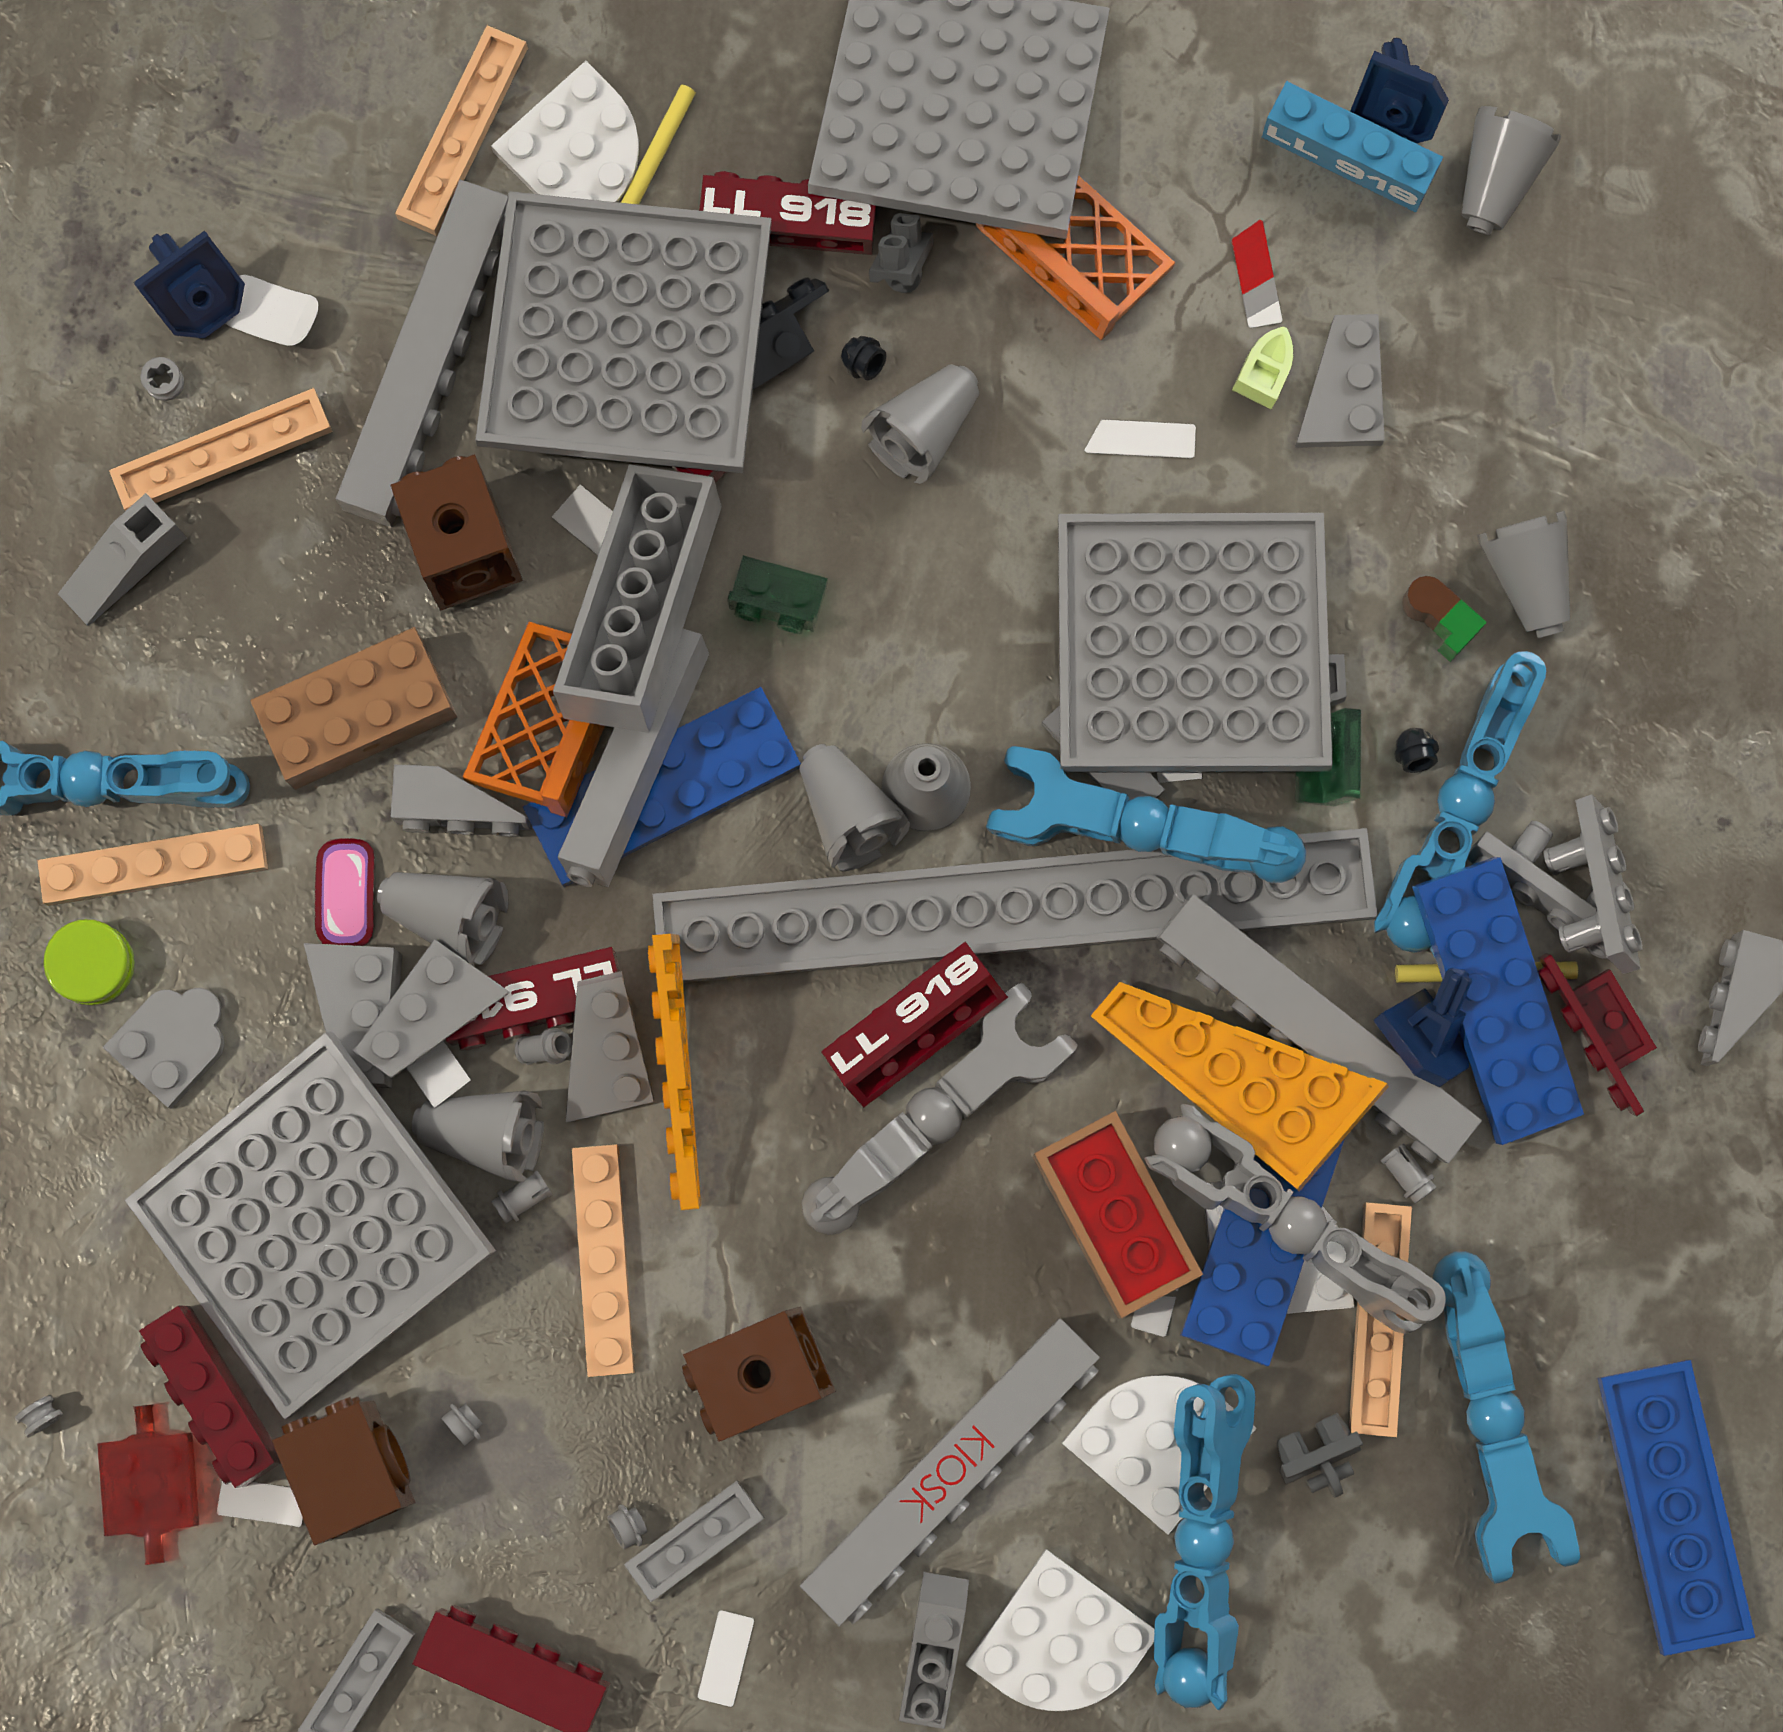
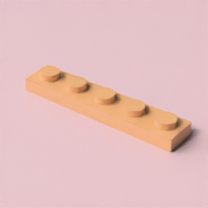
M488 25L486 26L395 213L398 220L435 236L438 235L459 180L464 181L528 50L526 41Z
M312 388L113 468L109 472L123 508L126 511L145 493L155 503H158L333 431L318 394Z
M260 824L37 860L42 901L46 906L268 870L263 829Z
M615 1144L572 1148L587 1376L635 1373L619 1147Z
M1364 1203L1361 1237L1386 1254L1408 1262L1412 1207ZM1358 1302L1349 1430L1351 1433L1357 1431L1358 1434L1397 1437L1404 1334L1393 1331L1375 1319ZM1396 1313L1401 1320H1405L1404 1317Z

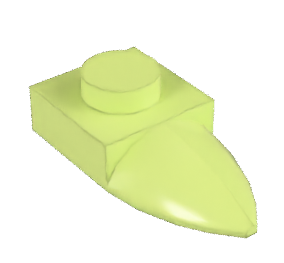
M1286 327L1274 329L1256 342L1248 354L1232 389L1269 409H1272L1277 401L1292 366L1293 344Z

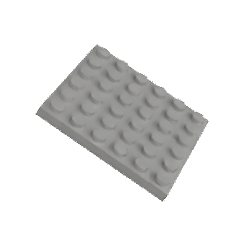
M849 0L808 182V193L1066 239L1110 8L1068 0Z
M509 191L475 441L477 446L743 473L771 234V218Z
M1324 513L1058 514L1060 769H1063L1064 772L1331 771L1332 742Z
M333 1031L325 1032L125 1199L128 1206L284 1419L296 1414L496 1252Z

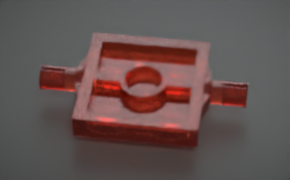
M153 1404L133 1407L136 1434L121 1441L97 1443L104 1536L131 1534L137 1537H144L145 1565L165 1563L163 1534H167L177 1528L199 1526L193 1434L168 1435L155 1432Z

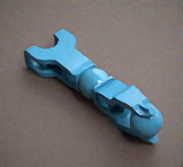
M1521 651L1514 653L1493 674L1462 752L1460 766L1455 770L1454 775L1448 778L1439 789L1437 801L1440 813L1434 819L1439 824L1429 832L1418 854L1412 855L1401 862L1386 897V902L1374 921V933L1386 930L1392 943L1403 951L1416 953L1430 948L1434 956L1415 895L1403 897L1414 870H1424L1430 878L1434 879L1465 868V862L1472 845V835L1477 833L1478 826L1485 823L1493 813L1495 804L1493 788L1497 786L1499 781L1494 777L1505 767L1546 677L1544 662L1532 652ZM1522 664H1527L1532 669V672ZM1511 675H1515L1520 679L1522 687L1512 682ZM1476 749H1485L1491 753L1494 759L1492 770L1484 771L1476 767L1473 761V753ZM1448 830L1457 835L1460 845L1456 853H1447L1441 849L1438 843V836L1441 831Z
M0 741V760L7 764V770L2 777L5 785L0 789V815H15L21 811L23 804L53 802L60 799L77 806L90 807L101 804L106 799L112 802H120V797L135 803L229 808L241 805L246 800L250 790L249 778L244 771L235 765L229 764L227 760L217 753L210 751H174L162 755H123L116 758L103 756L93 751H82L70 755L67 759L62 756H54L52 761L45 756L24 754L8 743ZM49 769L50 778L48 783L42 788H37L36 780L40 772ZM137 769V782L131 788L125 789L123 785L124 777L131 770ZM230 776H233L236 782L234 791L229 795L221 796L220 794L227 789Z
M1017 746L1007 749L1004 762L1014 775L1034 782V796L1029 805L1020 810L996 809L992 811L986 828L993 835L1028 846L1043 844L1056 834L1062 832L1119 844L1122 840L1127 847L1138 852H1151L1160 848L1163 854L1212 866L1218 870L1255 873L1259 878L1270 883H1283L1293 879L1301 872L1306 860V849L1302 839L1288 828L1269 827L1264 829L1229 814H1217L1172 804L1168 808L1163 801L1152 796H1140L1130 800L1128 794L1069 779L1066 772L1060 769L1059 761L1051 753Z
M1467 1251L1448 1254L1436 1265L1433 1280L1439 1283L1445 1292L1444 1313L1447 1340L1452 1350L1464 1397L1470 1400L1466 1411L1467 1424L1471 1433L1479 1440V1442H1476L1489 1504L1487 1510L1477 1523L1475 1540L1485 1573L1494 1584L1509 1580L1514 1572L1512 1548L1517 1539L1527 1533L1542 1534L1551 1557L1557 1563L1565 1567L1575 1565L1580 1560V1551L1573 1519L1565 1509L1549 1501L1543 1495L1528 1437L1526 1434L1521 1433L1525 1422L1524 1408L1520 1399L1511 1392L1516 1389L1504 1340L1505 1333L1488 1293L1491 1286L1490 1272L1485 1262L1475 1254Z
M1229 1374L1217 1378L1210 1386L1196 1384L1185 1388L1179 1394L1176 1405L1174 1436L1176 1444L1181 1451L1179 1500L1183 1508L1179 1510V1517L1184 1519L1178 1524L1174 1538L1176 1551L1182 1559L1174 1562V1569H1177L1178 1573L1172 1580L1167 1611L1160 1613L1155 1619L1154 1660L1158 1664V1671L1154 1686L1157 1695L1166 1691L1172 1701L1184 1708H1200L1212 1702L1217 1710L1222 1709L1227 1702V1672L1233 1668L1239 1625L1236 1618L1229 1614V1579L1226 1570H1229L1230 1563L1225 1562V1560L1231 1554L1234 1539L1232 1528L1226 1520L1234 1518V1511L1230 1510V1507L1234 1504L1237 1497L1241 1456L1253 1429L1255 1391L1253 1385L1247 1379L1237 1374ZM1228 1387L1234 1389L1238 1395V1406L1233 1411L1226 1410L1225 1391ZM1197 1397L1205 1402L1200 1416L1196 1414L1193 1406L1194 1400ZM1204 1485H1207L1212 1492V1503L1204 1494ZM1196 1577L1203 1583L1204 1595L1196 1586ZM1185 1621L1191 1627L1199 1628L1207 1633V1652L1200 1648L1181 1649Z

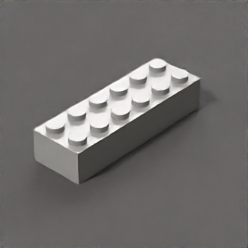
M629 464L553 689L564 719L650 733L722 508L714 477Z

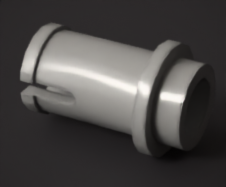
M549 1028L539 1035L520 1037L515 1044L516 1058L522 1064L526 1062V1065L547 1061L550 1064H559L569 1056L572 1050V1042L569 1035L558 1028Z
M1404 1143L1380 1160L1406 1191L1403 1195L1405 1199L1410 1197L1415 1204L1437 1188L1431 1181L1435 1177L1432 1174L1427 1176L1407 1150Z
M535 1171L524 1182L518 1183L508 1191L502 1193L499 1190L497 1192L499 1196L493 1199L492 1203L506 1224L513 1219L515 1222H518L519 1218L517 1216L545 1198L551 1197L552 1193L539 1172Z

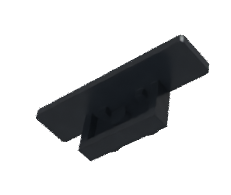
M809 277L803 278L792 284L787 289L788 295L774 303L770 300L762 303L753 390L814 352L794 313L828 293L829 289L825 282L816 278L812 280Z

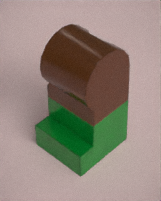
M1423 576L1417 578L1403 596L1402 605L1408 617L1415 621L1425 622L1429 628L1444 640L1437 651L1449 662L1465 648L1487 623L1435 577Z

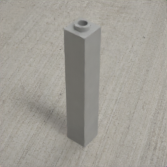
M686 629L682 630L650 733L614 727L558 855V859L571 881L586 887H592L593 883L609 887L709 656L702 634Z

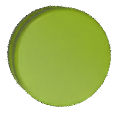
M77 920L63 926L52 936L44 953V971L52 988L61 996L82 1005L95 1006L114 1000L127 988L134 973V954L128 940L118 930L96 920Z

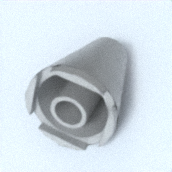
M1481 106L1475 117L1461 216L1468 220L1466 227L1485 235H1491L1493 229L1502 230L1561 139L1560 134L1552 135L1554 129L1549 125L1521 113L1510 110L1508 116H1494L1497 107Z
M947 365L872 410L863 419L861 426L863 433L869 429L873 440L868 444L872 452L886 467L904 479L910 473L918 477L914 483L921 484L927 481L935 472L979 396L978 380L974 373L965 366Z
M1565 511L1556 512L1557 522L1548 524L1546 516L1496 529L1498 538L1489 541L1486 532L1477 535L1480 546L1526 632L1536 630L1537 638L1564 631L1562 623L1570 620L1568 535Z
M921 743L909 746L893 757L883 775L882 791L905 813L910 822L909 828L916 831H929L951 825L964 812L970 798L971 782L966 766L954 752L941 745Z
M819 744L804 754V761L801 763L799 770L827 859L833 868L836 865L840 871L860 868L880 858L882 855L878 849L888 841L895 847L904 838L910 826L905 813L837 746Z
M395 872L389 878H385L380 884L377 901L384 915L429 943H432L434 939L474 966L473 963L481 965L489 958L501 937L504 927L498 926L496 923L499 911L507 913L508 890L503 882L493 878Z
M528 1091L447 1098L435 1108L429 1100H426L422 1107L417 1108L414 1112L412 1131L417 1135L421 1145L509 1181L524 1182L527 1178L522 1173L524 1170L533 1171L541 1150L544 1122L536 1120L535 1108L543 1109L542 1100L538 1093Z

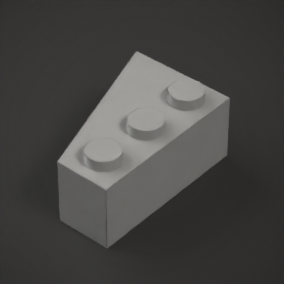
M304 943L325 1031H333L374 1087L392 1088L393 1078L391 1079L353 1051L399 989L402 954L395 948Z

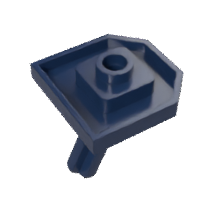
M1393 38L1391 42H1384L1381 48L1382 54L1374 51L1350 112L1414 143L1431 140L1449 99L1437 77L1421 70L1418 65H1410L1407 46L1402 44V39Z
M205 230L181 248L172 236L167 233L161 236L156 234L152 237L153 242L149 245V250L159 264L133 283L174 336L206 338L240 313L245 283Z
M1453 967L1446 971L1435 999L1424 988L1381 1013L1373 1020L1414 1076L1437 1087H1441L1469 1068L1468 1056L1459 1030L1466 1016V1013L1460 1009L1472 979L1467 971Z

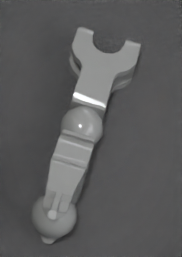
M1023 983L1012 987L1005 993L1008 998L983 1017L980 1025L981 1041L972 1052L937 1081L935 1087L925 1088L914 1094L907 1103L905 1114L903 1112L899 1114L874 1137L862 1145L835 1177H824L811 1183L804 1192L801 1203L803 1216L808 1225L817 1232L827 1235L840 1234L849 1229L856 1221L862 1204L891 1186L892 1183L928 1153L932 1145L943 1144L952 1139L959 1131L962 1119H967L1010 1082L1017 1081L1025 1084L1043 1082L1075 1052L1078 1044L1066 1034L1058 1036L1054 1041L1042 1047L1029 1046L1020 1040L1015 1030V1019L1027 1007L1032 995L1031 991Z
M1181 1104L1182 1116L1166 1120L1158 1128L1154 1138V1151L1156 1155L1144 1158L1150 1169L1172 1180V1184L1205 1209L1214 1210L1220 1205L1251 1223H1260L1259 1229L1263 1232L1269 1228L1272 1239L1280 1249L1292 1254H1304L1302 1259L1306 1262L1312 1259L1314 1266L1320 1273L1351 1294L1367 1313L1393 1331L1402 1334L1411 1333L1420 1328L1424 1323L1434 1320L1443 1312L1446 1296L1439 1283L1414 1265L1386 1254L1355 1232L1346 1228L1335 1227L1337 1221L1334 1219L1327 1222L1324 1211L1315 1201L1306 1197L1291 1196L1294 1192L1291 1189L1284 1191L1281 1183L1263 1169L1258 1162L1253 1160L1255 1150L1248 1141L1218 1122H1210L1194 1106ZM1212 1144L1235 1162L1234 1170L1228 1171L1224 1175L1221 1189L1214 1188L1192 1174L1200 1170L1208 1162L1212 1152ZM1259 1188L1268 1195L1269 1207L1267 1209H1260L1251 1202L1249 1197L1250 1189ZM1328 1242H1337L1342 1245L1346 1252L1344 1263H1338L1329 1257L1327 1253ZM1417 1289L1425 1290L1429 1294L1431 1299L1430 1308L1426 1298ZM1396 1313L1406 1318L1408 1321L1401 1320L1396 1315Z

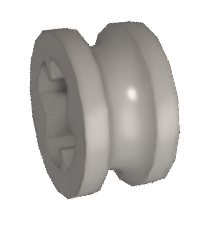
M165 357L152 358L143 366L140 375L141 383L153 398L161 401L172 400L183 390V374L172 360ZM165 370H169L167 373L172 379L170 384L162 383L159 388H156L158 385L153 380L155 374L163 375Z
M52 1395L39 1399L15 1416L17 1423L22 1422L26 1425V1430L24 1431L26 1437H31L41 1432L63 1416L60 1409L55 1410L52 1407V1402L54 1401Z

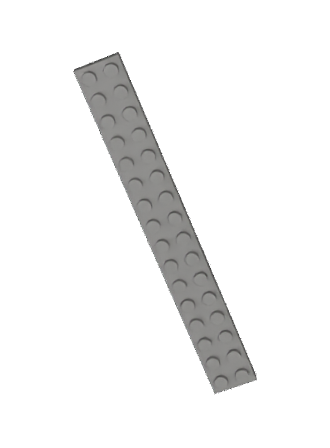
M1367 828L1297 834L1304 843L1306 860L1301 872L1293 879L1283 883L1267 882L1259 878L1255 873L1218 870L1212 866L1163 854L1159 848L1151 852L1122 850L652 894L656 935L678 934L680 936L683 983L942 959L965 941L975 955L978 956L1156 939L1187 897L1192 894L1201 899L1240 931L1375 919L1377 917Z

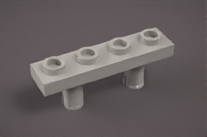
M1591 794L1575 800L1581 827L1580 837L1544 849L1545 862L1553 875L1588 864L1597 907L1595 915L1560 926L1558 929L1564 949L1568 953L1604 942L1606 957L1623 974L1641 969L1637 951L1642 950L1643 945L1639 931L1632 924L1629 913L1634 910V901L1629 888L1623 883L1621 872L1626 871V862L1621 849L1615 844L1613 834L1618 832L1616 817L1610 807L1604 808Z
M1531 821L1512 848L1486 831L1471 848L1467 860L1474 865L1493 857H1501L1513 897L1518 902L1526 906H1534L1547 916L1549 923L1556 929L1595 915L1597 907L1593 891L1585 901L1534 865L1553 836L1549 828L1540 822ZM1604 942L1585 947L1596 957L1608 959Z

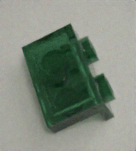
M743 555L733 591H729L727 598L729 609L735 610L734 615L749 622L758 623L761 618L778 622L777 627L789 633L802 634L803 629L814 632L828 585V578Z
M1343 708L1331 713L1332 768L1328 771H1296V802L1338 806L1360 798V709Z

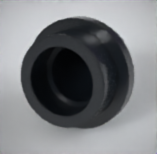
M866 336L851 338L845 344L841 353L843 365L847 368L848 374L856 379L863 378L867 381L872 380L880 373L887 357L886 351L880 347L879 341L873 337Z
M1409 728L1396 741L1395 759L1398 763L1402 764L1403 770L1407 773H1418L1428 770L1438 762L1436 755L1439 751L1438 742L1429 732L1424 731L1422 728Z

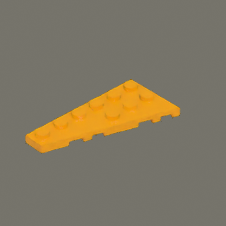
M678 934L652 935L653 945L648 946L650 973H656L658 991L652 992V1008L654 1019H661L662 1036L657 1037L655 1040L658 1065H666L667 1082H662L664 1109H670L672 1127H666L668 1155L675 1154L677 1172L670 1173L672 1200L680 1199L681 1210L699 1209L701 1207L680 936Z
M1122 982L1116 985L1091 1015L1098 1024L1215 1122L1248 1141L1253 1146L1255 1155L1299 1192L1389 1087L1386 1082L1363 1076L1341 1065L1321 1060L1299 1049L1241 1027H1234L1216 1020L1212 1016L1171 1003L1170 1000Z

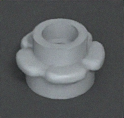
M466 1403L459 1409L454 1404H451V1410L441 1418L464 1446L475 1437L480 1440L481 1436L476 1430L483 1423Z
M620 1504L618 1505V1511L607 1516L610 1528L623 1549L634 1544L640 1547L642 1545L641 1535L647 1532L645 1523L635 1507L627 1510L624 1505Z

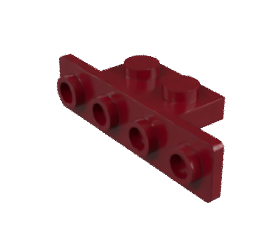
M1545 953L1538 957L1543 968L1538 970L1540 979L1550 994L1558 991L1566 1007L1560 1011L1573 1033L1581 1030L1589 1043V1046L1583 1050L1597 1072L1604 1069L1613 1085L1609 1086L1607 1091L1620 1111L1628 1109L1636 1117L1644 1113L1642 1106L1620 1069L1655 1050L1657 1047L1612 971L1607 969L1572 989L1551 954Z

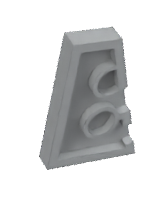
M1378 314L1335 315L1295 448L1382 446L1384 443Z
M434 939L353 1052L392 1079L435 1048L440 1042L508 995L509 991Z
M622 971L577 981L566 1123L654 1102V1095Z

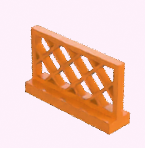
M1079 175L1074 199H1085L1092 206L1093 216H1071L1064 244L1047 243L1040 234L976 223L975 226L1100 340L1104 339L1113 330L1115 323L1171 271L1175 264L1168 255ZM1070 226L1093 227L1094 244H1071ZM1100 227H1116L1124 234V245H1101ZM1071 254L1095 255V272H1079L1072 265ZM1102 255H1125L1126 273H1103ZM1132 256H1148L1159 267L1151 274L1133 273ZM1103 283H1126L1127 297L1117 306L1104 294ZM1134 284H1140V285L1134 290Z
M528 622L465 770L463 779L469 784L546 806L550 813L567 817L605 726L564 719L562 713L557 712L551 699L554 696L553 689L555 684L546 688L539 672L563 661L568 647L562 649L560 644L568 646L572 634ZM536 637L554 642L558 652L535 663L530 655ZM528 660L529 665L524 667L526 661ZM535 675L541 691L517 701L513 693L517 682ZM511 698L513 704L507 706ZM547 700L554 716L530 727L523 714V710ZM518 713L525 730L501 741L497 732L500 722ZM569 720L567 727L565 728L563 722ZM559 725L563 734L559 745L541 752L534 736ZM493 738H495L496 743L491 745ZM530 739L537 755L513 766L506 750ZM501 752L509 769L492 777L480 774L479 771L484 760ZM552 760V763L549 767L547 761ZM542 764L546 777L540 791L522 786L518 775ZM513 778L516 784L507 781Z

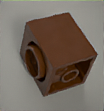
M475 454L468 457H453L444 462L442 466L427 472L416 471L409 473L399 482L390 485L422 578L440 611L523 581L491 489Z
M801 1306L780 1312L683 1354L687 1363L682 1366L685 1380L692 1391L698 1390L704 1408L700 1409L701 1419L707 1432L710 1435L716 1434L718 1442L836 1392ZM760 1361L765 1362L770 1368L771 1377L769 1382L762 1379L759 1374Z
M359 1396L340 1400L325 1407L326 1417L318 1420L316 1415L309 1418L305 1416L281 1427L284 1433L283 1436L272 1440L314 1546L331 1541L416 1503L409 1488L411 1479L403 1452L389 1426L383 1424L374 1401L361 1402Z

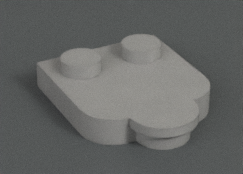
M193 988L182 995L172 990L157 991L141 1005L103 1048L165 1106L172 1109L223 1052L224 1037L216 1026L221 1016V1004L215 994L203 988Z

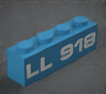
M1286 81L1267 117L1261 137L1413 212H1417L1443 159V156Z

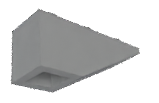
M145 493L110 525L59 591L58 595L87 626H90L187 537Z
M394 764L391 818L397 825H403L402 830L405 832L428 833L430 826L447 827V833L472 835L474 834V828L492 829V835L515 837L519 835V830H531V823L526 816L439 766Z
M1746 930L1732 935L1731 940H1725L1719 957V964L1724 966L1721 983L1716 982L1709 998V1008L1714 1009L1710 1026H1704L1698 1043V1051L1703 1052L1701 1065L1709 1066L1718 1063L1783 992L1782 940Z
M923 1572L899 1721L945 1729L966 1612L968 1579Z

